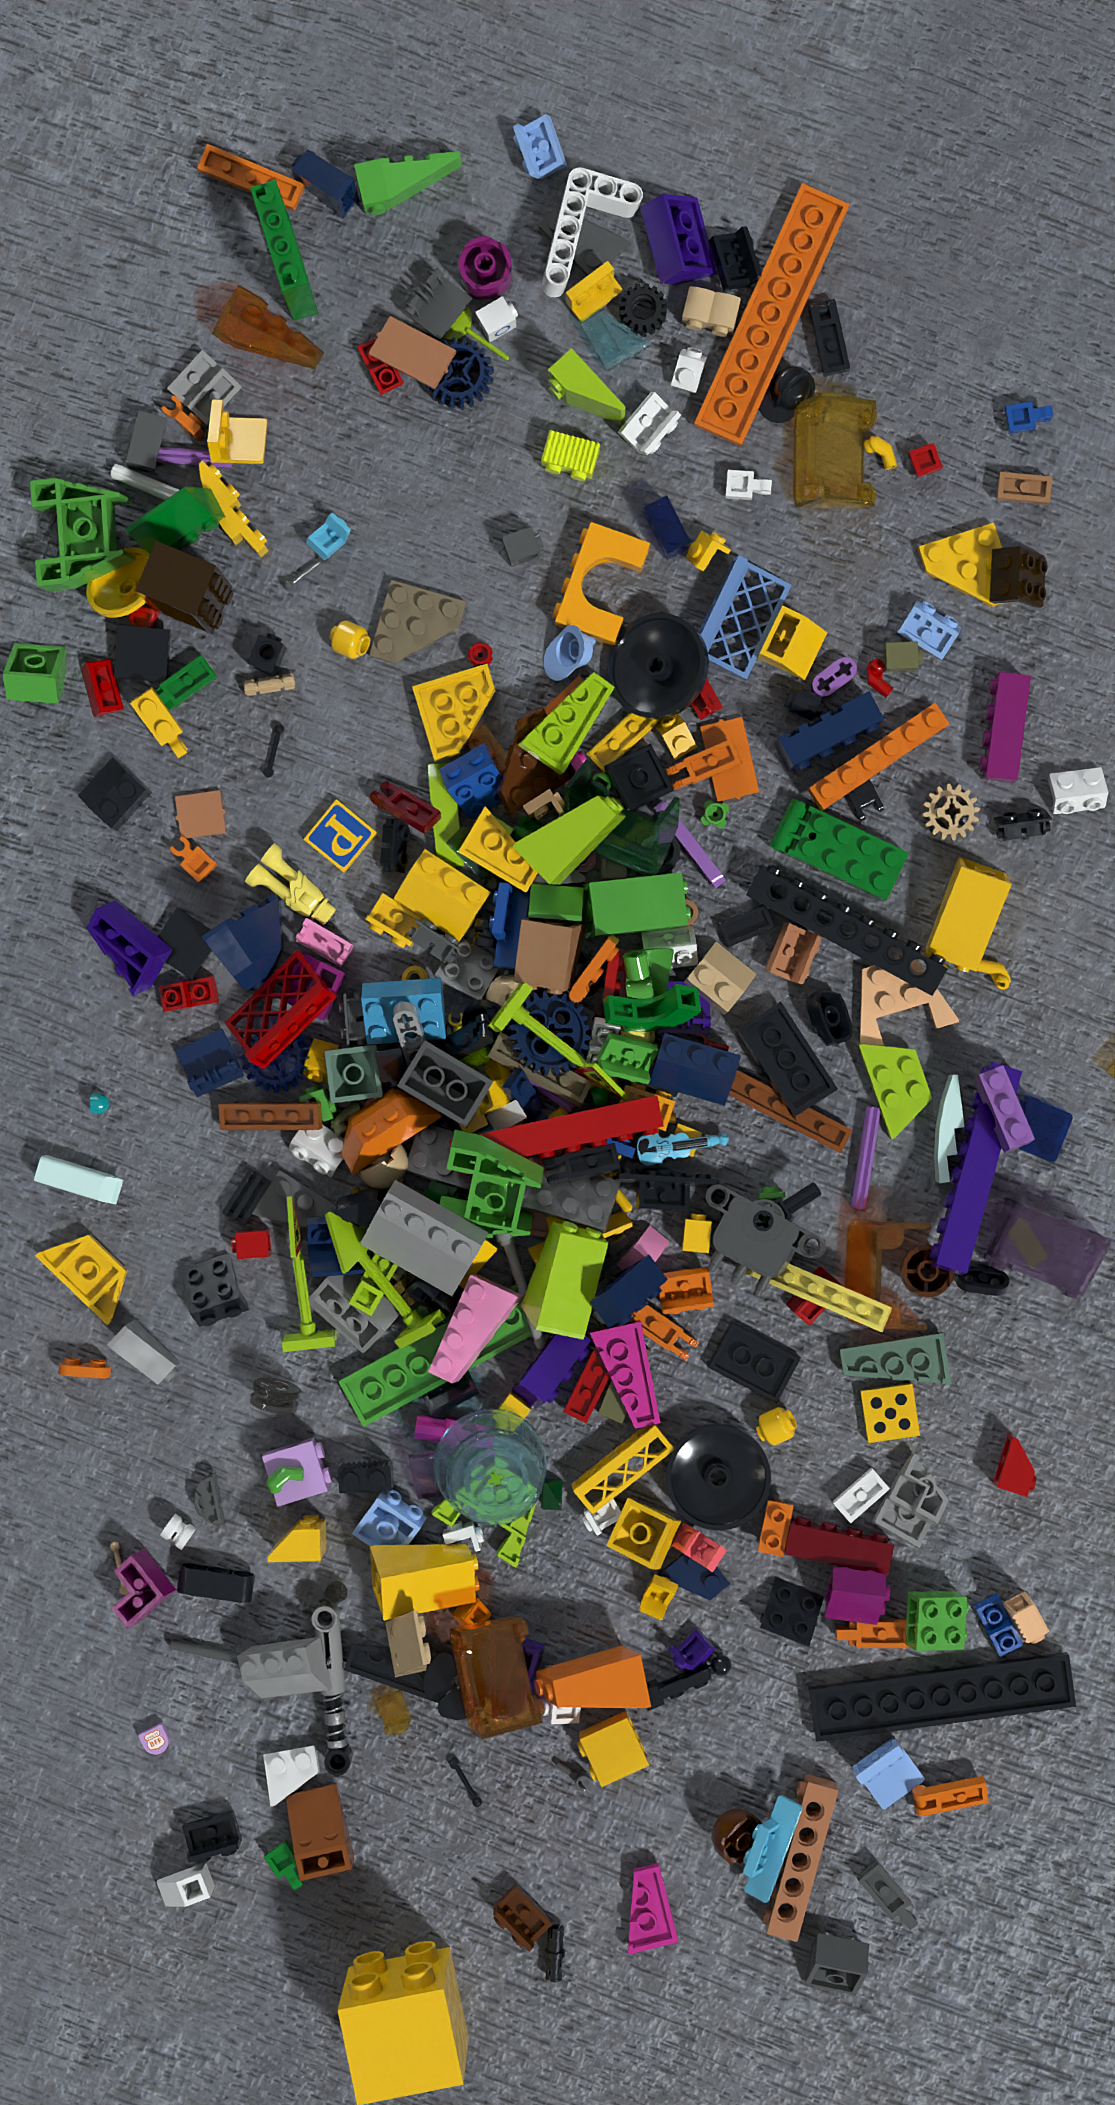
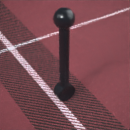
M277 724L274 728L276 734L268 766L263 770V774L268 778L274 775L272 768L280 736L285 730L282 724Z
M455 1757L452 1758L449 1763L450 1767L455 1769L473 1799V1806L480 1807L482 1799L476 1796L459 1766L460 1760Z

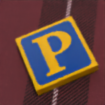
M336 799L303 840L345 873L376 836L377 832Z

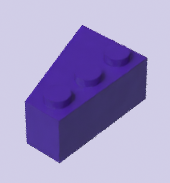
M116 901L96 908L86 927L104 955L108 954L117 966L115 968L117 974L123 975L131 988L128 990L132 996L152 987L172 951L166 943Z
M553 1334L535 1361L526 1369L527 1372L511 1390L534 1408H538L546 1401L550 1404L559 1393V1390L556 1389L561 1381L566 1382L573 1374L574 1369L571 1367L575 1361L579 1360L581 1362L590 1349L586 1346L591 1340L586 1336L582 1340Z

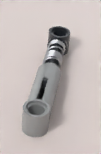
M324 1600L316 1606L311 1620L314 1626L315 1638L320 1637L331 1683L330 1690L320 1691V1694L325 1696L323 1700L326 1701L324 1716L325 1724L328 1725V1733L326 1735L329 1736L324 1765L328 1773L333 1776H340L348 1771L352 1762L353 1752L347 1743V1736L344 1735L346 1728L344 1722L346 1720L345 1710L342 1708L344 1702L341 1701V1695L346 1689L339 1621L340 1609L335 1602ZM320 1612H330L333 1619L331 1621L322 1620ZM327 1632L329 1634L330 1654H328ZM336 1754L344 1757L345 1762L341 1764L336 1763L332 1756Z

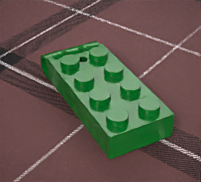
M791 799L769 845L772 849L881 901H887L909 855V852L796 799ZM810 833L814 834V840L809 838Z

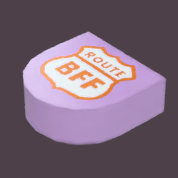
M163 1722L138 1735L144 1749L150 1754H161L169 1745V1733Z

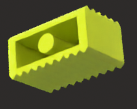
M549 430L541 459V466H544L547 472L553 474H560L561 471L570 473V477L578 481H585L586 478L592 479L600 452V443Z

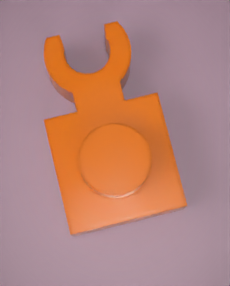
M181 836L179 839L184 843V849L178 851L175 847L171 846L170 850L174 855L184 858L180 865L198 883H201L218 864L200 846L192 850L190 841Z

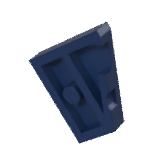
M683 1553L658 1573V1576L668 1578L671 1582L678 1584V1587L708 1600H712L730 1585V1581L717 1566L711 1572Z

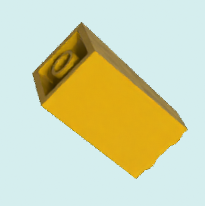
M958 856L926 945V953L931 955L934 952L941 955L947 962L955 964L954 967L960 971L969 972V970L977 972L1012 885L1008 873Z
M468 1544L370 1546L372 1588L383 1621L397 1618L415 1610L419 1614L476 1602L475 1591L479 1590L477 1575H475V1570H478V1560L476 1554H471Z

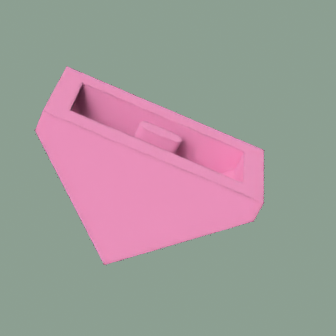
M649 1225L616 1265L623 1270L648 1254L656 1262L670 1241Z

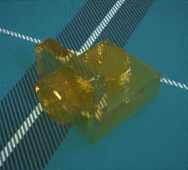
M402 1690L378 1697L376 1702L385 1724V1734L393 1733V1735H399L407 1731V1727L411 1725L412 1717Z

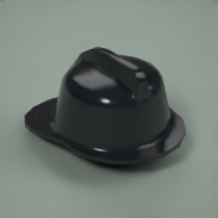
M796 366L787 367L780 371L771 380L759 407L763 417L774 423H783L792 419L814 396L815 382L813 377L805 369Z

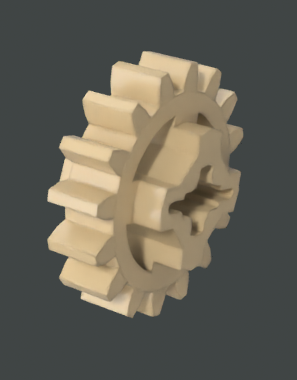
M947 784L945 791L940 786L935 789L937 795L928 794L927 797L931 802H925L922 805L928 809L927 812L921 814V817L928 818L929 820L924 825L925 828L932 826L931 835L940 833V840L942 841L945 840L947 835H949L951 841L956 840V834L961 839L966 837L964 830L972 832L974 828L971 823L979 822L974 813L979 812L980 808L973 807V803L977 801V798L970 799L968 797L971 792L969 789L964 793L961 792V785H957L952 790L951 784ZM941 797H944L943 805L940 808L934 809L936 802ZM956 797L960 798L965 803V806L957 802ZM950 806L952 811H956V815L952 819L950 815L945 814V811ZM967 816L963 826L958 829L960 818ZM939 819L941 822H943L945 824V828L941 827L936 822V820Z

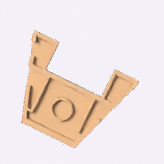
M917 959L912 961L911 966L915 972L924 971ZM875 965L861 969L859 1043L884 1045L876 1018L925 1003L928 1004L935 1029L959 1022L958 1017L938 989L931 996Z

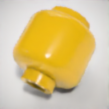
M346 620L334 626L329 635L333 651L351 659L363 656L370 645L367 630L360 625Z
M777 1407L760 1415L758 1420L759 1426L756 1427L758 1436L762 1441L766 1440L770 1445L776 1446L794 1437L797 1423L790 1410Z

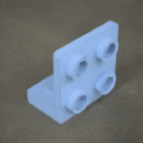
M894 1736L852 1766L861 1785L864 1784L882 1809L888 1808L925 1780L922 1773Z

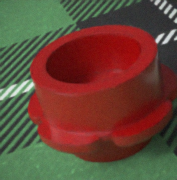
M476 642L468 650L467 657L474 667L484 664L489 665L493 660V650L488 644ZM479 653H482V654H483V656H482L481 658L478 657V654H479Z

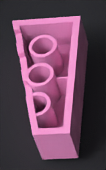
M478 1274L470 1275L428 1372L450 1383L460 1381L480 1355L479 1353L493 1338L495 1332L506 1321L515 1306L523 1299L524 1295Z

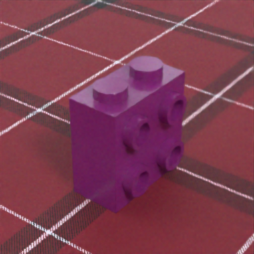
M833 1567L825 1595V1618L877 1625L880 1615L885 1614L886 1601H889L890 1585H886V1574L877 1573L872 1570L860 1571L848 1567Z

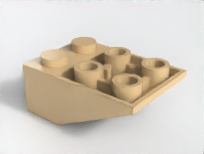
M417 1610L385 1622L395 1677L426 1671L427 1664L431 1661L429 1644H423L422 1637H425L426 1634L423 1616L418 1617Z

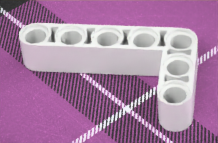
M575 168L570 172L542 281V289L547 296L559 297L566 288L586 206L625 218L633 217L637 213L643 198L642 189L637 184L585 168ZM574 184H580L582 187H577ZM599 191H604V192H606L608 195H604V194L600 193ZM625 198H628L633 202H628L625 200ZM568 207H573L577 211H572ZM563 230L569 231V232L571 233V235H567V234L563 233L562 231H563ZM557 254H562L566 258L561 259L557 256ZM550 278H556L560 282L555 283Z

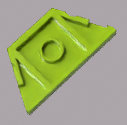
M859 1043L857 1047L876 1102L881 1110L880 1113L889 1138L894 1139L932 1099L917 1052L912 1048Z

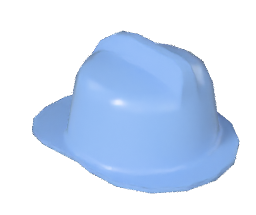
M575 625L566 626L550 643L544 655V669L549 678L555 681L563 680L576 668L585 666L590 662L593 654V645L596 642L595 638L581 632Z

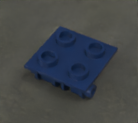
M223 1028L175 1050L189 1079L187 1081L191 1091L194 1090L196 1097L244 1076Z

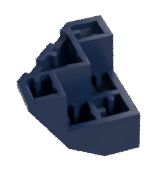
M276 894L268 897L259 905L255 904L240 913L241 917L236 921L229 918L202 936L203 940L229 973L246 991L253 989L256 992L272 976L284 949L281 899Z

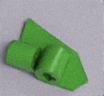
M672 948L641 949L623 954L627 980L625 982L627 998H651L667 991L674 955Z

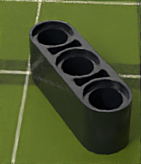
M182 1563L180 1564L177 1592L191 1596L249 1603L252 1600L255 1574L241 1570Z

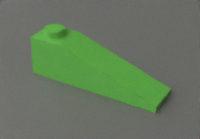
M460 151L428 154L424 157V160H418L413 158V156H404L402 161L390 163L389 158H380L354 164L365 213H371V215L383 214L386 210L392 209L462 167Z

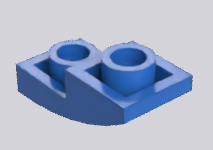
M998 1594L974 1605L999 1656H1003L1023 1646Z

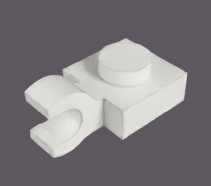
M728 470L726 499L752 500V492L771 495L772 480L754 479V471Z

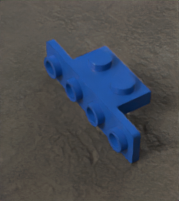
M506 881V883H499L498 891L494 892L493 905L495 913L494 916L490 917L489 930L497 940L494 966L496 968L515 969L521 920L528 917L531 886L525 893Z

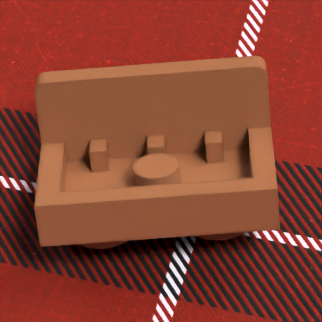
M784 922L765 971L802 985L810 973V965L814 955L820 948L821 936Z

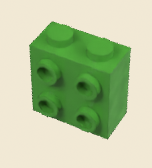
M957 1591L908 1592L905 1644L916 1651L964 1650L965 1640L967 1639L966 1615L969 1611L967 1597Z

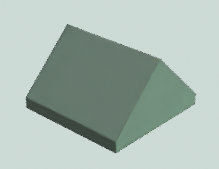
M376 1045L324 1051L330 1103L383 1097L375 1058Z

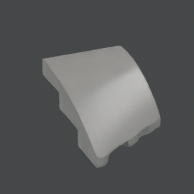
M912 1453L885 1495L872 1523L913 1547L920 1548L930 1525L939 1523L949 1500L944 1492L937 1487L933 1476L921 1464L919 1456Z

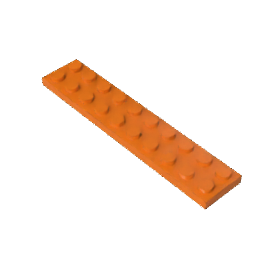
M804 183L801 184L761 273L762 276L756 284L694 422L695 427L742 447L849 209V203Z

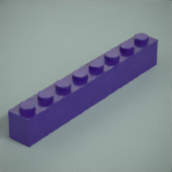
M991 1062L986 1068L983 1067L980 1074L1002 1065ZM1004 1066L1016 1094L1022 1071ZM978 1092L974 1094L971 1107L975 1108L973 1116L967 1119L964 1132L968 1133L966 1141L961 1143L957 1157L961 1158L959 1167H955L951 1175V1182L954 1183L952 1192L947 1193L944 1201V1208H947L944 1218H940L937 1226V1233L940 1234L938 1243H934L930 1251V1258L933 1259L931 1266L960 1275L968 1272L1002 1148L994 1130L996 1123L993 1113L987 1103L983 1104Z

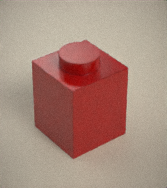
M270 1229L236 1232L235 1238L231 1240L232 1252L237 1253V1259L271 1256Z

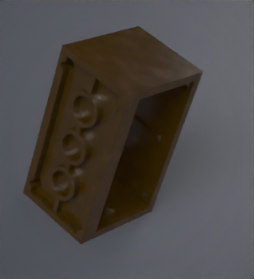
M155 541L135 590L159 613L212 635L215 629L218 630L224 617L221 613L224 606L229 605L233 597L232 585L216 565L158 541Z

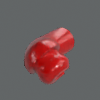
M875 658L868 663L866 668L867 683L886 698L893 690V687L883 680L884 662L879 658Z

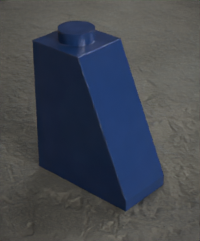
M307 150L304 155L301 154L294 160L291 169L294 180L303 183L305 189L343 219L359 200L354 179L310 150Z

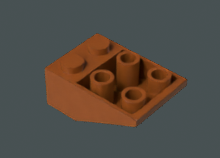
M337 1782L289 1794L286 1797L294 1857L300 1881L351 1870L355 1858Z

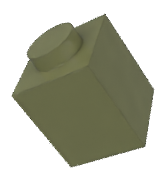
M918 641L885 643L883 646L884 673L915 672L923 662L922 649H918Z

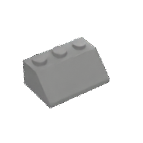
M361 1275L328 1276L309 1297L310 1306L364 1354L388 1329L400 1313L390 1300L384 1296L381 1298L372 1316L363 1313L348 1304Z
M320 1637L251 1646L237 1656L243 1682L260 1698L331 1689Z

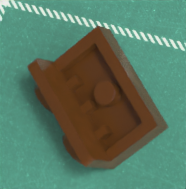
M517 1883L494 1904L493 1918L497 1925L502 1929L506 1928L512 1934L514 1942L521 1948L525 1947L529 1952L534 1948V1942L553 1924V1920Z

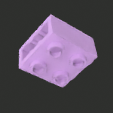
M315 1437L266 1451L263 1454L262 1458L268 1477L281 1466L304 1468L303 1481L288 1480L282 1486V1490L274 1494L277 1507L329 1490L330 1483L333 1482L332 1474L329 1467H324L322 1460L325 1457L322 1443H317Z

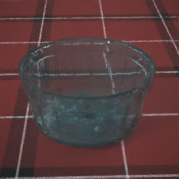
M483 1409L459 1418L453 1423V1426H450L445 1431L435 1451L433 1469L438 1489L451 1507L474 1522L484 1525H502L517 1520L534 1506L542 1491L547 1462L543 1442L537 1431L528 1421L523 1420L521 1416L510 1411ZM492 1472H496L497 1475H503L499 1486H496L494 1483L489 1484L488 1480L491 1479Z

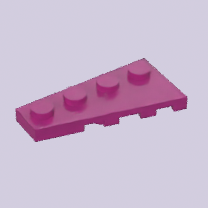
M635 1320L627 1322L622 1326L617 1324L610 1328L604 1327L590 1330V1336L634 1428L661 1423L641 1321Z

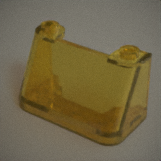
M822 392L800 402L796 407L794 414L793 502L796 507L869 509L875 506L876 490L872 483L863 482L864 432L871 429L877 421L878 415L875 400Z

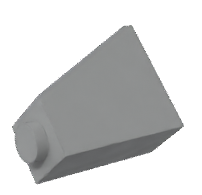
M133 1320L125 1325L107 1344L113 1351L157 1385L163 1380L168 1383L178 1373L175 1367L180 1361L137 1320Z

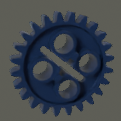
M546 990L540 992V998L536 993L531 994V1001L526 999L522 1004L530 1012L529 1015L536 1016L540 1024L551 1032L571 1029V1033H558L556 1036L567 1040L569 1046L585 1059L581 1051L586 1052L590 1050V1047L585 1042L592 1040L591 1036L586 1035V1031L592 1029V1026L584 1025V1021L589 1018V1016L580 1015L584 1007L581 1006L576 1009L574 1001H566V993L559 998L557 994L552 993L548 997ZM556 1013H561L564 1016V1025L556 1021ZM511 1019L515 1024L509 1025L507 1030L512 1031L513 1035L509 1036L507 1040L515 1042L510 1051L518 1050L519 1054L515 1059L524 1058V1068L531 1064L533 1065L532 1073H536L542 1068V1075L546 1076L551 1069L553 1076L559 1074V1068L563 1073L569 1072V1066L572 1068L577 1067V1065L571 1063L540 1037L529 1038L527 1036L528 1033H535L523 1024L519 1025ZM535 1041L543 1045V1054L535 1051Z

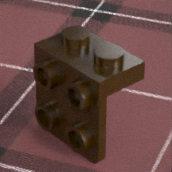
M1022 546L992 549L989 602L994 604L1021 602L1034 608H1042L1046 598L1045 574L1048 569L1045 556Z

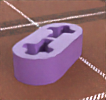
M848 657L836 660L813 679L811 684L812 692L822 696V698L832 695L855 676L857 671L855 662ZM839 664L851 667L848 671L849 676L845 673L838 678L835 676L840 670ZM829 678L833 680L827 687L828 692L824 689L821 691L817 689L819 686L818 680L821 679L823 682Z

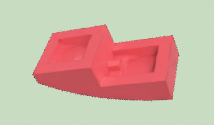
M684 1522L671 1544L672 1547L711 1572L714 1571L727 1551L724 1547Z

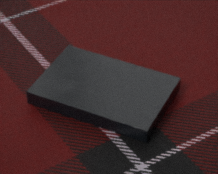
M731 1320L707 1367L777 1404L801 1357Z

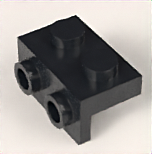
M747 226L741 227L735 233L715 235L708 240L723 291L750 287L762 276L761 266L753 247V239L749 234Z
M234 1810L185 1823L182 1827L189 1850L187 1856L188 1863L194 1861L196 1863H204L209 1861L212 1856L219 1854L222 1856L232 1855L239 1849L242 1842Z

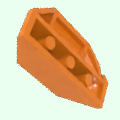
M392 1088L384 1093L383 1097H378L349 1117L341 1155L354 1175L442 1116L438 1110L408 1092Z

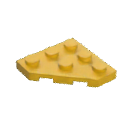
M994 523L918 547L925 574L949 584L950 587L966 595L973 596L989 607L1003 604L989 602L992 549L1002 548Z
M488 664L412 686L435 762L461 754L491 700L495 687Z

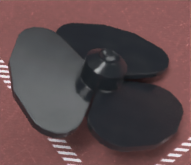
M469 1648L461 1649L457 1653L456 1666L451 1654L447 1652L439 1653L430 1662L426 1670L424 1693L431 1700H438L443 1697L438 1703V1712L442 1717L453 1720L472 1718L486 1706V1698L481 1692L489 1691L492 1688L491 1668L480 1654Z

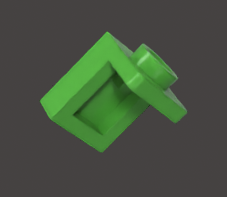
M318 1085L303 1090L304 1095L299 1097L300 1102L315 1097L316 1102H321L323 1122L335 1118L334 1113L338 1112L336 1103H330L326 1088L319 1090Z

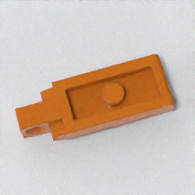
M879 1619L877 1625L850 1621L849 1625H835L836 1640H848V1644L856 1648H908L905 1644L906 1619Z

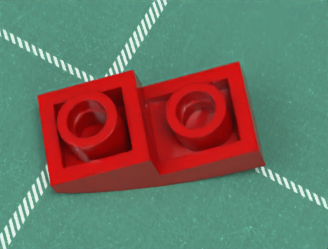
M376 337L357 348L380 395H383L403 385L404 382L398 370L368 354L378 338Z
M215 976L159 986L163 1012L219 1002Z

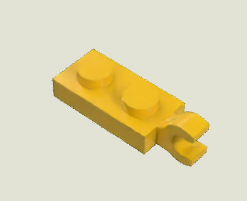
M153 687L130 702L161 747L168 742L178 758L187 753L186 750L188 748L178 736L183 732L182 727Z

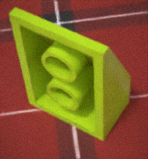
M572 348L548 369V383L550 385L548 389L557 400L562 399L568 405L618 424H622L625 421L626 407Z

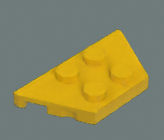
M91 1234L44 1250L35 1255L106 1325L112 1322L128 1270Z

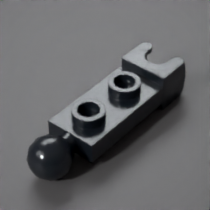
M717 1655L713 1658L711 1664L703 1663L695 1672L687 1670L661 1682H657L656 1678L646 1682L651 1707L646 1708L647 1711L664 1705V1699L668 1697L670 1699L680 1697L684 1694V1690L691 1687L698 1689L707 1685L708 1680L712 1679L711 1675L713 1674L719 1676L728 1674L732 1666L730 1659L725 1655Z

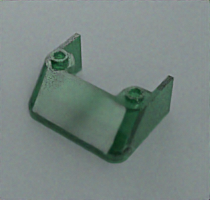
M587 759L565 786V814L596 796H609L606 787L602 783L591 780V761ZM674 797L664 811L660 810L655 813L653 820L624 808L621 812L626 817L592 852L645 875H656L663 865L678 829L680 798Z

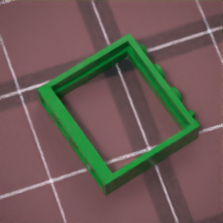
M276 179L250 187L280 287L293 320L297 321L319 314L289 214Z

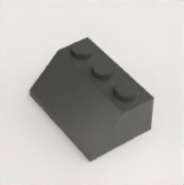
M424 1040L397 1086L467 1128L493 1081Z

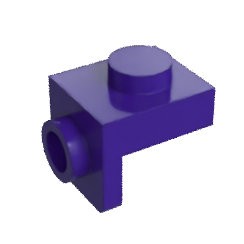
M695 1629L679 1647L674 1645L669 1647V1651L674 1655L672 1658L673 1662L681 1669L687 1668L694 1672L716 1649L701 1630Z

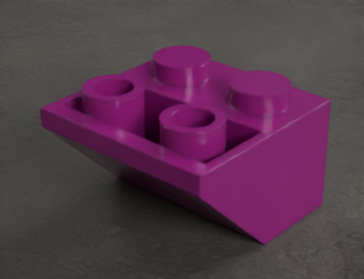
M303 953L325 984L338 995L347 973ZM300 961L293 967L292 975H300L302 966ZM314 979L306 980L305 992L316 983ZM291 980L289 993L298 991L299 980ZM288 998L287 1004L293 1006L296 1003V998ZM335 999L316 1018L325 1021Z

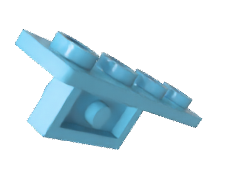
M783 1795L778 1796L770 1819L756 1826L752 1835V1839H754L753 1846L747 1851L743 1863L746 1864L743 1874L749 1877L744 1891L764 1903L770 1900L803 1809L802 1805Z

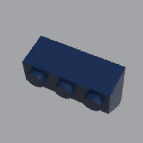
M663 1033L649 1084L725 1106L741 1055Z

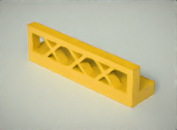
M657 1424L642 1427L572 1482L573 1492L593 1515L674 1450V1447L663 1435ZM657 1437L666 1446L658 1454L648 1453L649 1443ZM633 1456L643 1457V1466L638 1470L627 1469L628 1460ZM623 1473L622 1482L618 1486L607 1485L610 1474ZM592 1489L602 1490V1498L592 1505L585 1494Z

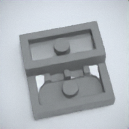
M201 350L167 387V390L173 396H176L188 410L207 426L210 422L212 400H223V406H225L242 386L208 354Z

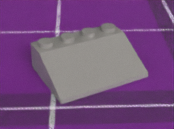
M395 1180L376 1212L360 1245L452 1296L489 1232Z

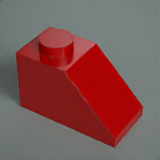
M1008 1433L993 1484L997 1488L1028 1497L1029 1490L1033 1491L1036 1485L1037 1477L1034 1475L1035 1470L1018 1438Z

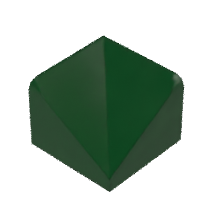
M544 1478L542 1480V1509L561 1510L563 1483L561 1479Z

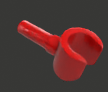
M703 1034L694 1035L704 1039L703 1045L724 1051L729 1050L728 1045L708 1040Z

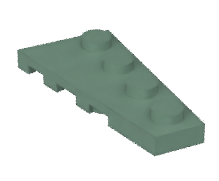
M943 1332L839 1348L842 1373L846 1376L888 1378L892 1380H911L952 1385Z

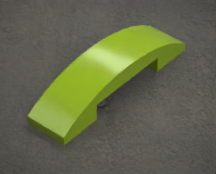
M450 762L428 764L431 806L441 812V819L433 826L436 855L452 867L464 866V857L458 853L462 846L458 803L448 792L439 770Z
M374 1253L371 1260L387 1280L390 1281L398 1266ZM366 1270L361 1275L348 1304L372 1316L384 1293Z

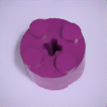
M481 236L470 240L465 245L458 261L461 282L466 291L475 299L496 298L510 287L512 279L510 253L503 243L491 237ZM486 265L489 270L484 271L482 266Z

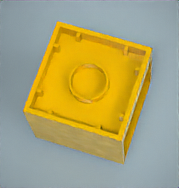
M423 1941L405 1949V1956L385 1960L384 1953L380 1951L368 1952L356 1957L353 1960L354 1966L348 1967L338 2006V2015L357 2105L463 2085L469 2037L451 1948L436 1949L434 1942Z

